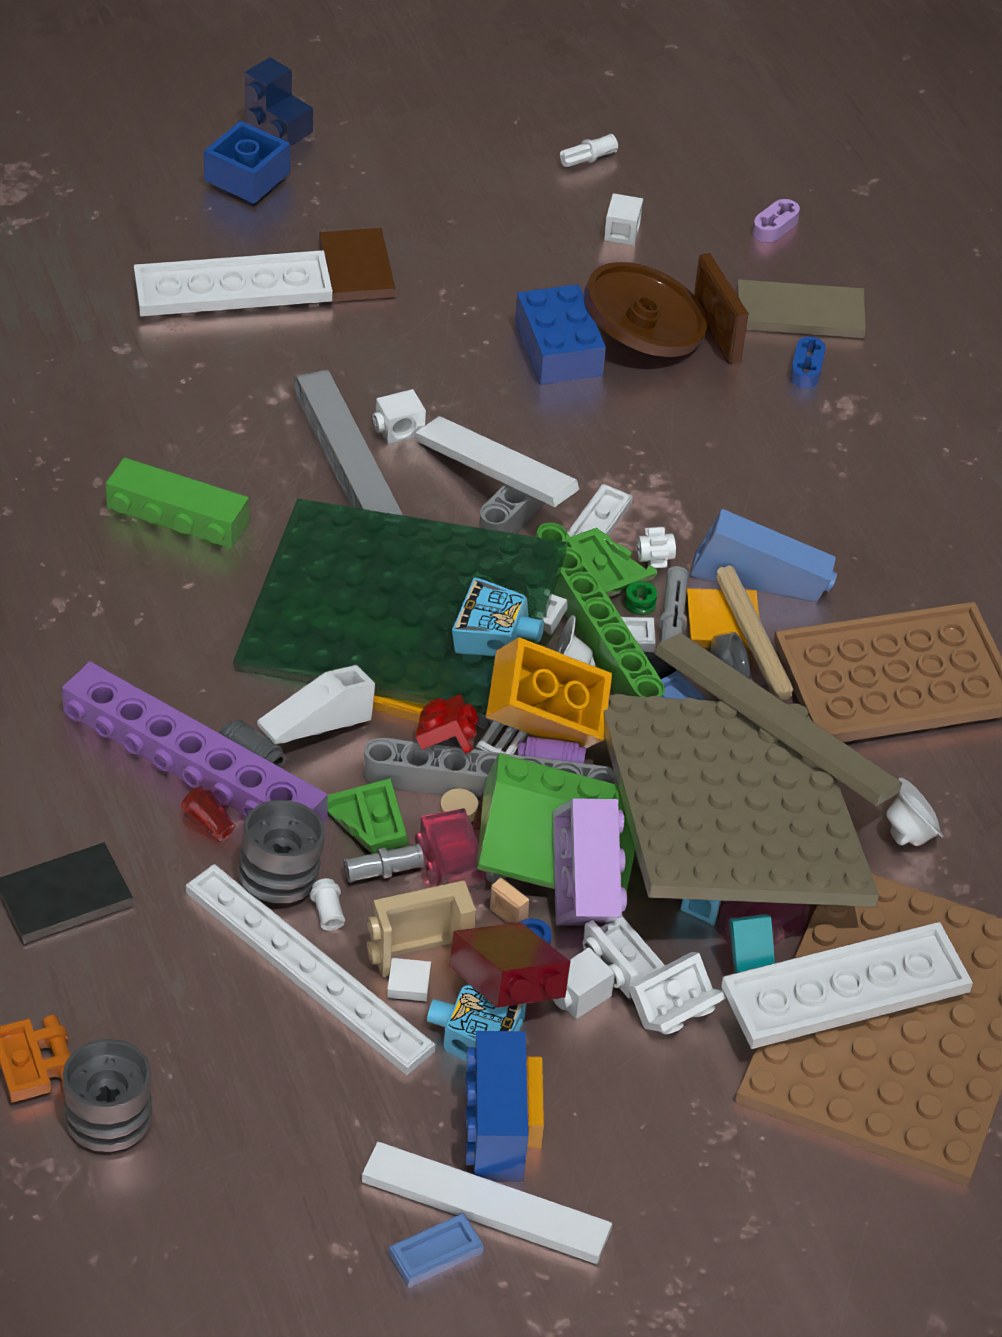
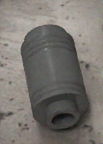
M243 720L230 721L220 730L219 734L282 768L286 756L282 753V748Z

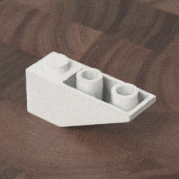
M357 665L325 672L257 720V726L274 744H279L369 721L372 717L375 683Z

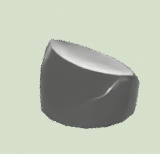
M735 632L713 636L711 640V653L751 679L750 660L740 636Z

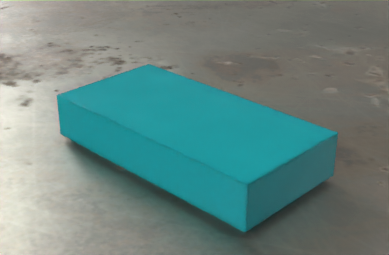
M764 914L729 919L734 974L775 964L771 916Z

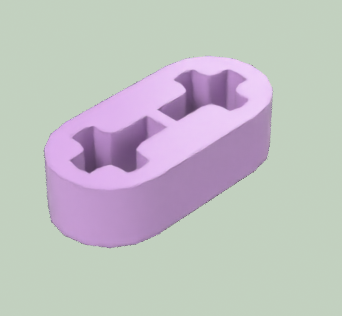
M789 199L775 201L755 217L753 236L757 240L767 243L778 240L797 225L800 212L799 205Z

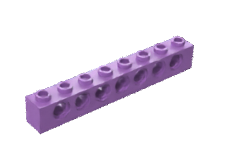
M91 661L62 687L63 709L71 719L81 721L95 729L102 737H109L123 745L129 752L139 754L153 762L160 770L176 775L183 779L190 787L204 791L214 797L220 804L234 808L244 814L245 817H247L250 810L261 803L272 800H291L304 804L315 811L323 822L328 818L327 793Z

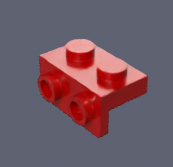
M461 694L445 701L443 698L435 699L423 707L424 710L420 713L416 732V739L422 750L454 736L457 737L465 754L473 750L474 738L477 737L476 724L479 723V719L471 703L466 704Z

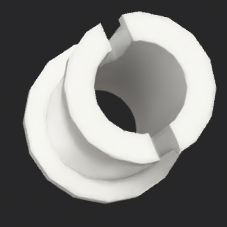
M329 878L316 881L312 885L310 897L313 902H316L321 928L331 931L342 927L345 917L343 916L339 901L341 889L338 884H335L334 880Z

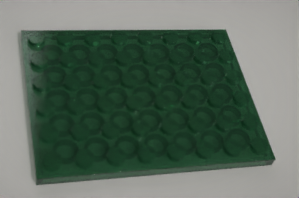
M297 498L234 657V670L309 684L325 672L357 665L375 683L374 696L426 705L438 698H443L445 701L461 694L465 705L471 703L477 714L486 715L495 656L455 653L452 629L473 578H480L523 594L527 598L529 617L544 621L567 553L566 542ZM528 640L536 644L538 643L537 641Z

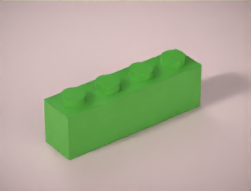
M125 457L105 483L108 509L229 548H233L250 522L249 497Z

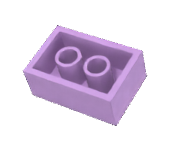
M573 798L553 810L556 926H585L591 920L598 926H602L622 917V911H625L627 895L625 888H621V872L625 868V852L623 849H620L619 833H622L624 828V814L622 810H618V799Z

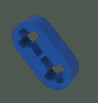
M807 336L797 342L790 375L791 382L797 387L809 389L815 387L819 382L826 349L824 342L819 338ZM807 352H812V353H813L812 356L806 355V354H807ZM803 369L810 370L809 373H803Z

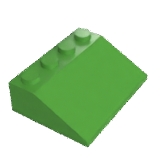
M499 753L484 785L476 869L555 889L553 810L573 798L618 799V810H622L624 814L623 832L619 833L620 849H623L625 852V868L621 872V888H625L627 893L635 846L618 785Z

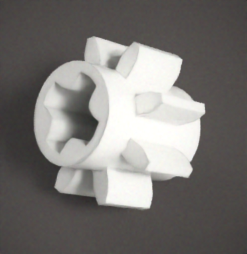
M665 527L645 528V536H637L639 562L647 561V567L651 565L654 568H666L667 560L675 559V538L672 533L665 534Z

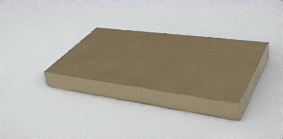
M738 279L737 296L749 313L746 330L852 338L865 337L864 288Z

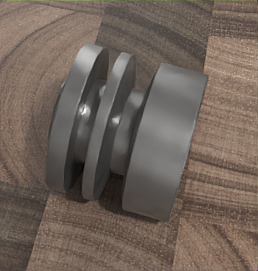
M291 800L264 802L249 811L244 821L242 848L238 865L239 880L246 891L258 899L271 903H291L302 900L310 894L312 885L318 881L321 865L320 856L323 852L325 839L324 822L319 815L306 805Z
M113 1039L88 1042L75 1050L65 1062L62 1075L65 1097L64 1108L66 1111L65 1121L69 1134L80 1145L93 1151L113 1152L129 1148L144 1137L150 1129L152 1121L151 1068L147 1057L136 1046L122 1040Z

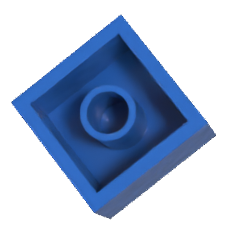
M241 120L204 150V181L254 204L290 173V143Z

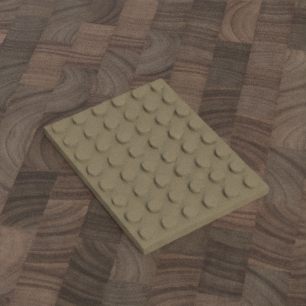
M624 694L609 695L608 709L604 710V736L648 897L876 907L879 893L835 777L722 700L673 699L659 696L637 697ZM800 704L788 705L811 720L806 707Z

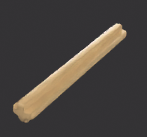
M731 565L721 566L717 570L716 579L772 695L781 701L790 699L793 687L735 568Z

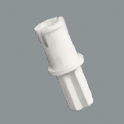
M608 134L599 139L583 140L581 145L560 152L561 164L565 167H570L585 161L593 163L601 156L616 153L618 142L613 134Z

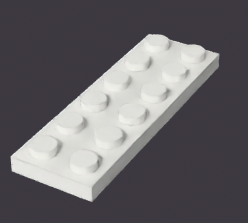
M324 250L134 265L140 316L332 301V287Z
M937 922L724 976L721 987L750 1048L754 1049L969 993L973 982L941 923Z

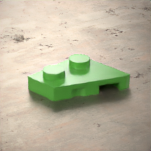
M593 528L571 537L608 597L626 591L627 587L633 582H650L658 574L657 570L651 565L645 569L630 558L631 551L622 545L614 543L607 534L598 528Z
M391 778L328 795V814L371 854L376 853V850L385 847L387 850L409 845Z

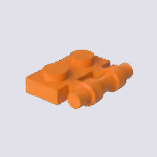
M56 1015L46 1016L42 1021L44 1028L35 1031L33 1030L30 1018L0 1026V1068L11 1103L52 1092L49 1079L56 1076L62 1080L65 1062L71 1054L67 1046L69 1042L67 1030L63 1025H60ZM47 1047L52 1050L54 1057L43 1060L40 1049Z

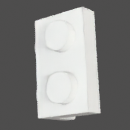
M623 916L602 927H599L593 920L585 924L584 940L582 942L583 949L590 948L615 972L613 987L620 988L628 999L632 998L628 985L665 966Z
M690 952L628 985L644 1029L659 1031L662 1034H670L680 1030L684 1026L683 1021L693 1016L701 1017L713 1012L716 1009L715 1004L726 999L723 990L712 988L701 956L697 952Z

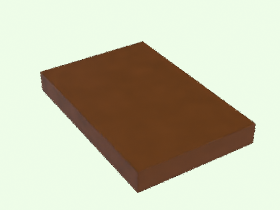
M382 228L319 232L321 251L324 250L332 287V302L395 297V284Z
M710 253L702 254L698 259L694 296L703 306L707 316V328L731 365L741 363L749 313Z

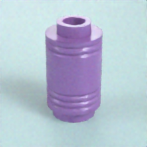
M528 736L527 743L519 742L518 755L584 763L586 748L579 747L577 742L536 738L534 736Z

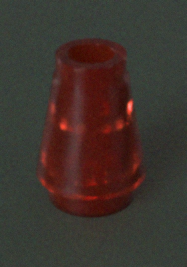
M199 786L189 792L183 799L180 807L184 811V817L213 837H216L219 841L228 838L235 830L236 825L231 821V818L212 790H205L202 786Z

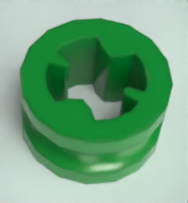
M645 581L631 583L626 589V609L638 616L652 613L656 608V588L651 583Z

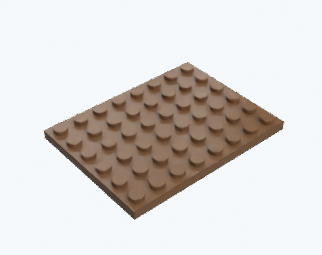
M872 874L879 893L876 907L817 904L795 958L940 922L973 982L971 991L758 1047L754 1052L737 1092L736 1103L969 1187L1002 1092V918Z

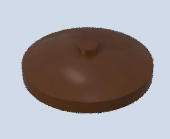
M630 262L608 263L594 270L585 286L584 302L593 320L614 339L635 350L656 356H681L695 350L706 333L708 325L707 316L699 300L680 282L654 268Z

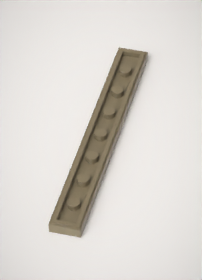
M682 633L657 644L655 654L875 806L900 792L901 781Z

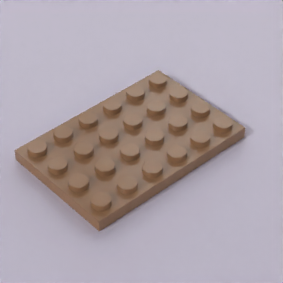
M975 601L775 631V646L800 705L808 709V715L812 722L842 742L1002 717V657Z

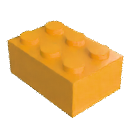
M518 637L496 650L486 718L537 737L577 742L579 747L587 749L604 740V710L608 709L612 673Z

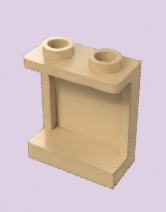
M465 880L373 900V917L367 919L372 941L367 942V952L371 964H378L382 977L390 975L391 957L447 944L452 945L454 931L475 928L476 909Z

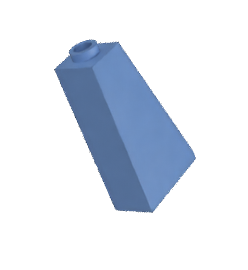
M721 509L695 552L690 576L718 582L716 579L718 568L731 565L735 568L744 588L817 602L824 590L829 592L835 583L837 573L833 571L836 557Z

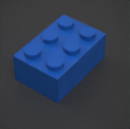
M579 284L517 292L515 323L540 385L603 376L606 346L595 321L585 306L584 295Z
M476 1031L475 1047H467V1071L465 1072V1095H467L465 1129L467 1130L466 1165H474V1175L494 1182H524L528 1144L526 1032Z

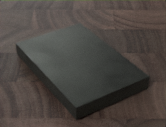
M105 842L0 877V897L23 944L134 906L133 896Z

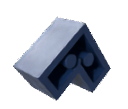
M269 57L244 72L245 122L289 142L290 146L313 133V107L292 95L291 69Z

